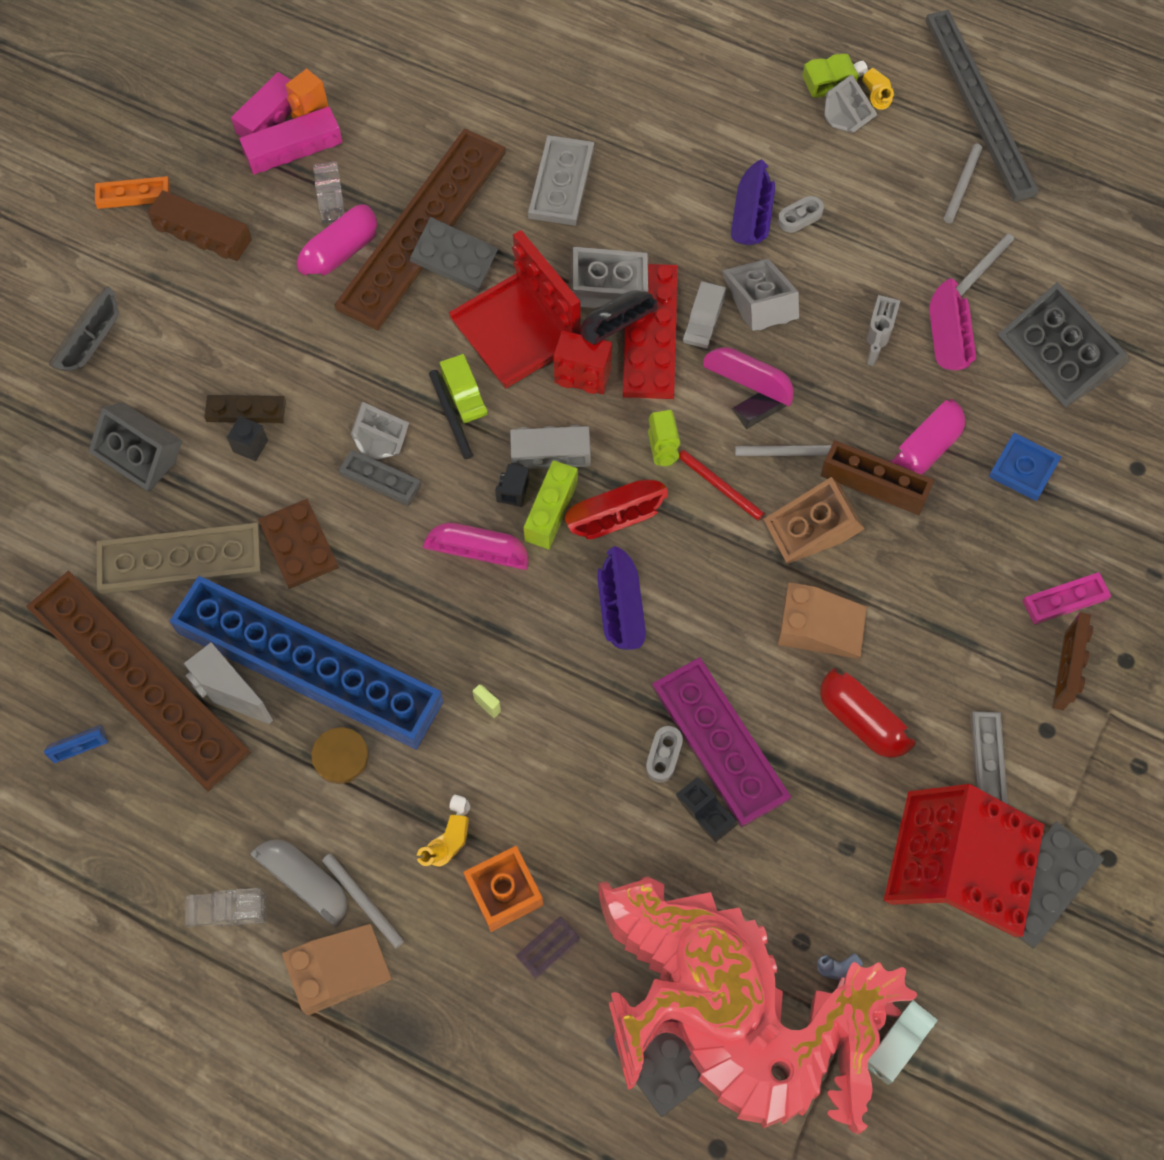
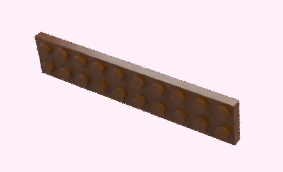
M464 128L334 304L336 311L378 331L423 269V267L410 262V257L430 217L453 227L506 154L505 147Z
M69 570L26 606L207 792L251 753Z

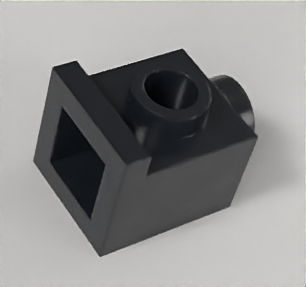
M520 463L508 464L506 473H501L499 485H496L497 502L518 507L523 506L530 481L528 467Z

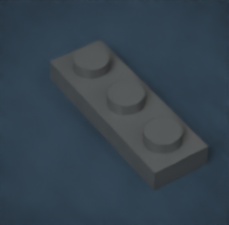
M354 450L350 451L339 469L341 476L407 506L411 504L421 487V480Z

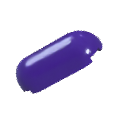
M762 159L748 168L741 178L737 189L731 237L741 245L758 244L766 239L769 234L775 195V181L771 182L766 171L768 165Z
M614 546L607 551L606 554L609 556L606 558L602 569L598 568L597 573L603 630L606 640L610 641L615 647L622 650H634L640 648L646 638L639 576L630 556L621 548Z

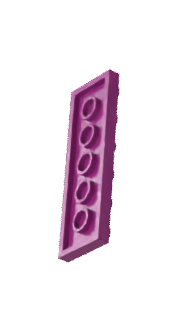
M700 657L652 683L653 690L741 828L791 799L789 792Z

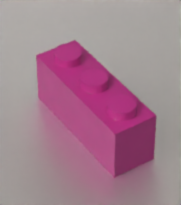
M277 72L231 117L236 134L243 137L285 121L292 112L290 103L287 100L288 94L285 84L291 81L289 78Z

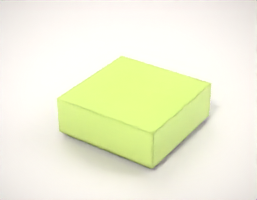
M479 684L473 690L474 700L495 718L501 712L500 701L483 685Z

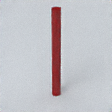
M682 450L679 453L678 459L757 521L764 516L765 513L687 451Z

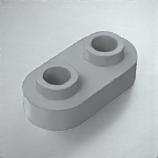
M805 197L780 211L778 225L785 232H796L818 221L822 217L824 204L817 197Z
M664 726L655 734L646 763V773L655 782H666L674 774L683 742L681 732L675 727ZM669 739L673 742V745L667 747L663 744V741ZM662 765L665 771L659 773L655 770V767Z

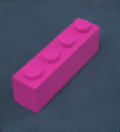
M330 107L239 138L243 153L253 175L343 143L340 128Z

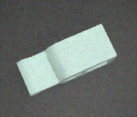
M912 1000L881 1040L877 1050L870 1056L867 1064L868 1069L887 1085L892 1083L938 1020Z

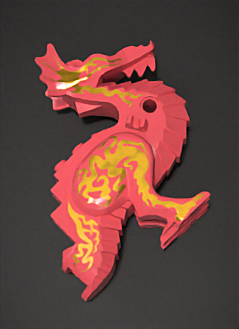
M649 876L640 878V881L612 889L607 881L598 883L602 912L613 938L625 945L624 950L637 955V960L649 963V969L661 974L659 979H654L646 999L636 1007L629 1006L620 993H611L613 1002H609V1008L615 1027L614 1038L628 1090L636 1085L644 1062L643 1053L657 1035L666 1032L672 1033L685 1041L691 1052L690 1059L701 1074L699 1081L718 1097V1102L738 1113L737 1119L761 1123L764 1129L780 1121L782 1124H785L796 1115L800 1114L803 1116L807 1112L812 1099H815L820 1094L821 1078L827 1072L829 1059L838 1049V1063L841 1076H836L834 1082L841 1091L829 1090L827 1093L838 1110H829L827 1115L835 1121L848 1125V1128L856 1134H861L868 1125L862 1121L863 1114L868 1110L866 1104L871 1100L872 1082L867 1064L870 1056L877 1050L880 1044L878 1031L885 1025L886 1016L897 1018L901 1015V1011L892 1002L912 1001L917 997V993L905 985L906 969L904 967L894 971H886L879 962L868 968L861 967L856 962H853L847 971L846 977L841 978L837 989L833 993L816 990L813 995L808 1026L801 1030H790L781 1024L783 991L775 987L774 974L777 973V966L773 955H768L765 944L768 943V939L763 925L757 926L755 920L745 922L740 908L717 911L711 892L665 901L664 884ZM772 1073L778 1075L781 1081L773 1077Z

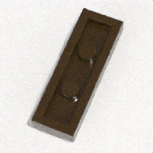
M207 395L204 418L206 422L235 423L240 416L255 423H284L286 400L284 396Z

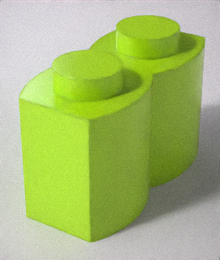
M834 54L828 59H812L804 64L802 77L811 96L818 98L826 96L828 91L850 75H853L856 81L859 75L848 54Z
M672 410L653 412L648 419L650 426L648 438L655 465L670 466L679 458L680 438L675 416Z

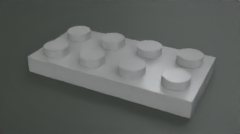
M547 135L528 211V219L577 225L594 152V142Z

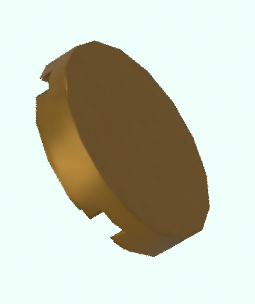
M345 727L332 728L321 734L315 741L311 752L312 764L317 773L327 782L335 784L353 781L355 777L360 773L362 774L366 769L369 760L368 747L362 736L353 729Z

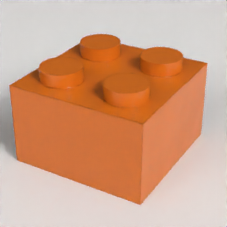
M517 846L463 872L468 887L490 932L544 906L543 898Z

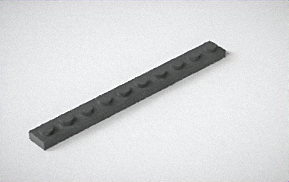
M945 10L928 14L925 22L1013 202L1035 197L1038 193V188L950 11Z

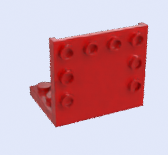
M522 230L513 234L514 246L512 251L515 257L513 265L516 274L449 312L452 322L505 389L553 361L562 330L581 335L580 300Z
M971 784L908 791L883 901L891 905L947 903L1013 937H1023L1044 824Z

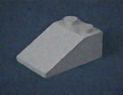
M573 247L569 261V288L580 300V307H601L633 290L648 292L647 253Z
M769 259L723 270L724 279L742 319L752 331L763 330L769 326L786 324L791 320L799 319V292Z
M209 643L184 663L189 671L185 676L202 698L207 695L215 704L267 724L273 721L264 703L212 643Z

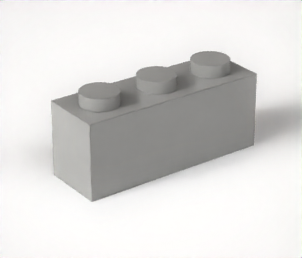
M572 425L560 428L546 426L536 429L520 427L510 430L512 463H520L529 469L549 468L553 460L572 467L591 466L589 426Z

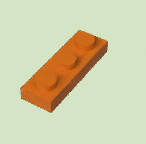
M165 176L95 183V205L97 209L153 204L162 190L170 193L169 178Z

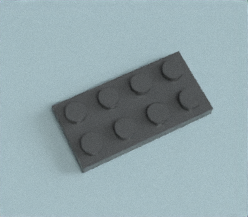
M1057 821L1041 840L1024 935L1019 937L1032 949L1038 945L1104 860V858Z

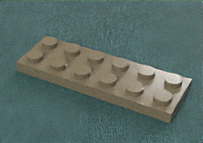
M258 523L96 541L97 591L99 594L192 584L198 576L210 581L262 575L261 539Z

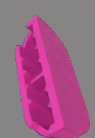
M365 204L357 205L317 234L301 250L297 259V270L304 275L308 273H322L323 276L332 272L362 249L376 235L377 219L373 210Z
M950 278L943 282L933 294L929 311L936 361L944 369L959 371L968 368L971 362L976 359V351L967 298L962 299L955 288L959 284Z
M728 347L714 349L704 358V368L787 406L791 405L794 394L793 385L789 377L780 369Z
M952 398L950 401L945 400L899 447L902 451L889 462L921 475L925 473L963 433L965 414L961 406Z
M452 522L442 523L428 533L423 544L424 549L527 570L528 553L523 543L510 534Z

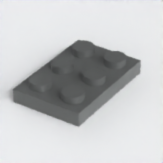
M430 217L410 257V262L478 292L497 254L498 248Z
M666 1032L657 1035L644 1051V1062L636 1084L662 1118L704 1084L699 1081L701 1074L690 1059L691 1052L681 1038L675 1034ZM613 1034L606 1039V1042L620 1060Z

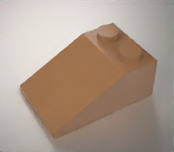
M832 477L763 519L787 564L841 544L865 530L843 488Z
M788 583L784 598L778 645L860 659L867 607L817 587Z
M371 924L313 940L282 953L300 1008L307 1016L392 980Z

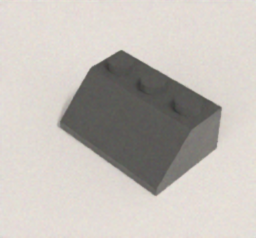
M122 402L102 407L88 452L145 490L150 491L176 462L182 440Z

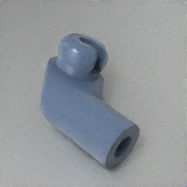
M855 953L842 962L830 959V956L825 955L818 959L817 968L822 976L840 981L841 978L846 977L847 971L853 962L860 966L863 963Z

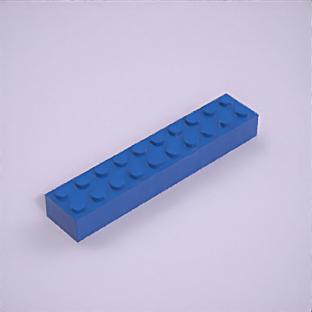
M201 576L197 577L169 621L177 634L204 647L212 643L224 657L415 750L418 749L444 703L440 690Z

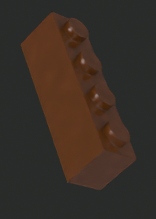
M162 190L147 211L152 226L157 231L170 233L181 241L186 240L194 243L200 249L211 250L225 259L230 258L238 261L252 240L247 224Z
M836 440L833 441L820 475L826 479L832 477L841 485L920 516L934 483L932 478Z

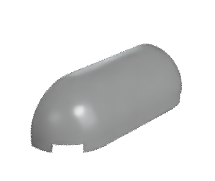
M278 839L268 840L258 845L250 853L255 860L336 928L340 924L347 910V897L344 889L293 844Z

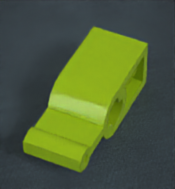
M464 354L439 362L442 377L463 423L487 416V409L482 401L476 381Z

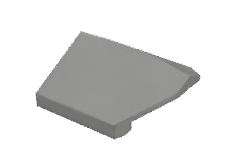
M850 75L826 93L824 116L833 128L854 133L878 115L853 75Z
M362 402L351 431V436L361 454L374 460H379L400 453L409 422Z

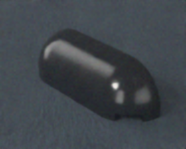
M643 290L629 291L588 314L582 323L581 335L586 341L595 345L657 310V300L653 299L652 294Z

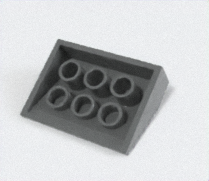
M1058 282L998 334L1065 407H1068L1108 380L1130 361L1127 353Z

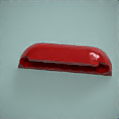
M635 481L575 504L567 511L565 522L573 534L585 537L586 539H595L656 515L658 513L657 509L662 504L664 498L667 499L668 490L660 481Z
M835 668L827 673L820 687V696L824 706L873 752L884 757L895 758L905 755L915 746V740L909 739L904 733L907 729L906 725L847 672L840 675Z

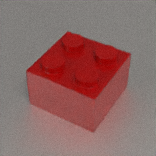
M562 330L553 356L554 383L564 388L573 387L590 394L598 393L604 395L612 370V342L602 340L593 345L580 334Z

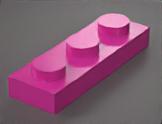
M1098 572L1026 596L1022 602L1033 624L1036 625L1107 601L1111 594Z

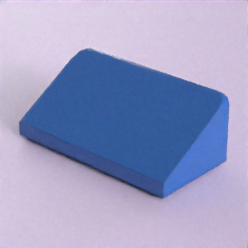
M101 724L51 743L45 748L44 753L53 763H57L104 745L108 742L104 727Z

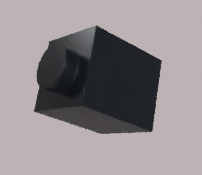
M240 416L227 436L234 453L253 461L258 459L268 442L263 425Z

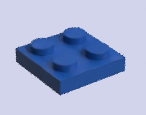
M1013 433L993 467L989 478L1037 502L1062 456Z

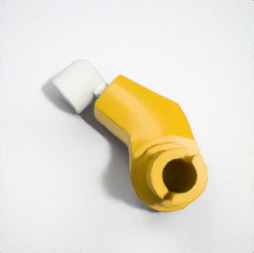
M864 61L853 64L859 75L858 78L863 75L862 81L870 91L871 105L879 110L888 108L894 96L890 80L874 68L868 71Z
M453 795L450 801V810L457 812V814L450 815L444 834L432 840L427 847L425 846L418 850L417 856L423 855L422 858L417 859L421 865L443 866L465 845L469 818L464 815L470 810V803L465 797Z

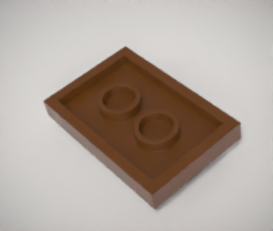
M308 498L258 519L289 589L339 568Z
M1079 612L1064 633L1052 706L1054 709L1064 711L1070 702L1073 703L1075 701L1076 695L1083 691L1085 677L1081 676L1082 669L1086 667L1089 659V651H1086V644L1090 642L1093 634V626L1090 625V614Z

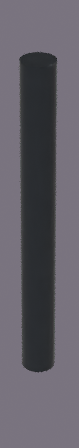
M432 370L429 372L430 379L464 459H470L473 457L472 450L438 370Z

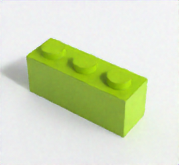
M552 461L524 525L525 542L550 550L578 484V468Z

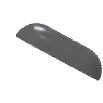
M109 286L101 290L86 307L52 356L49 366L60 371H72L87 363L119 314L114 297L116 295Z

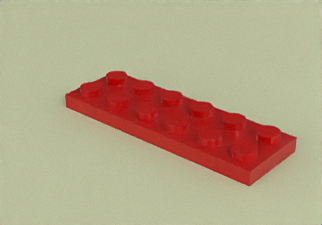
M648 264V292L652 294L653 299L657 300V310L625 327L623 398L674 399L678 265Z

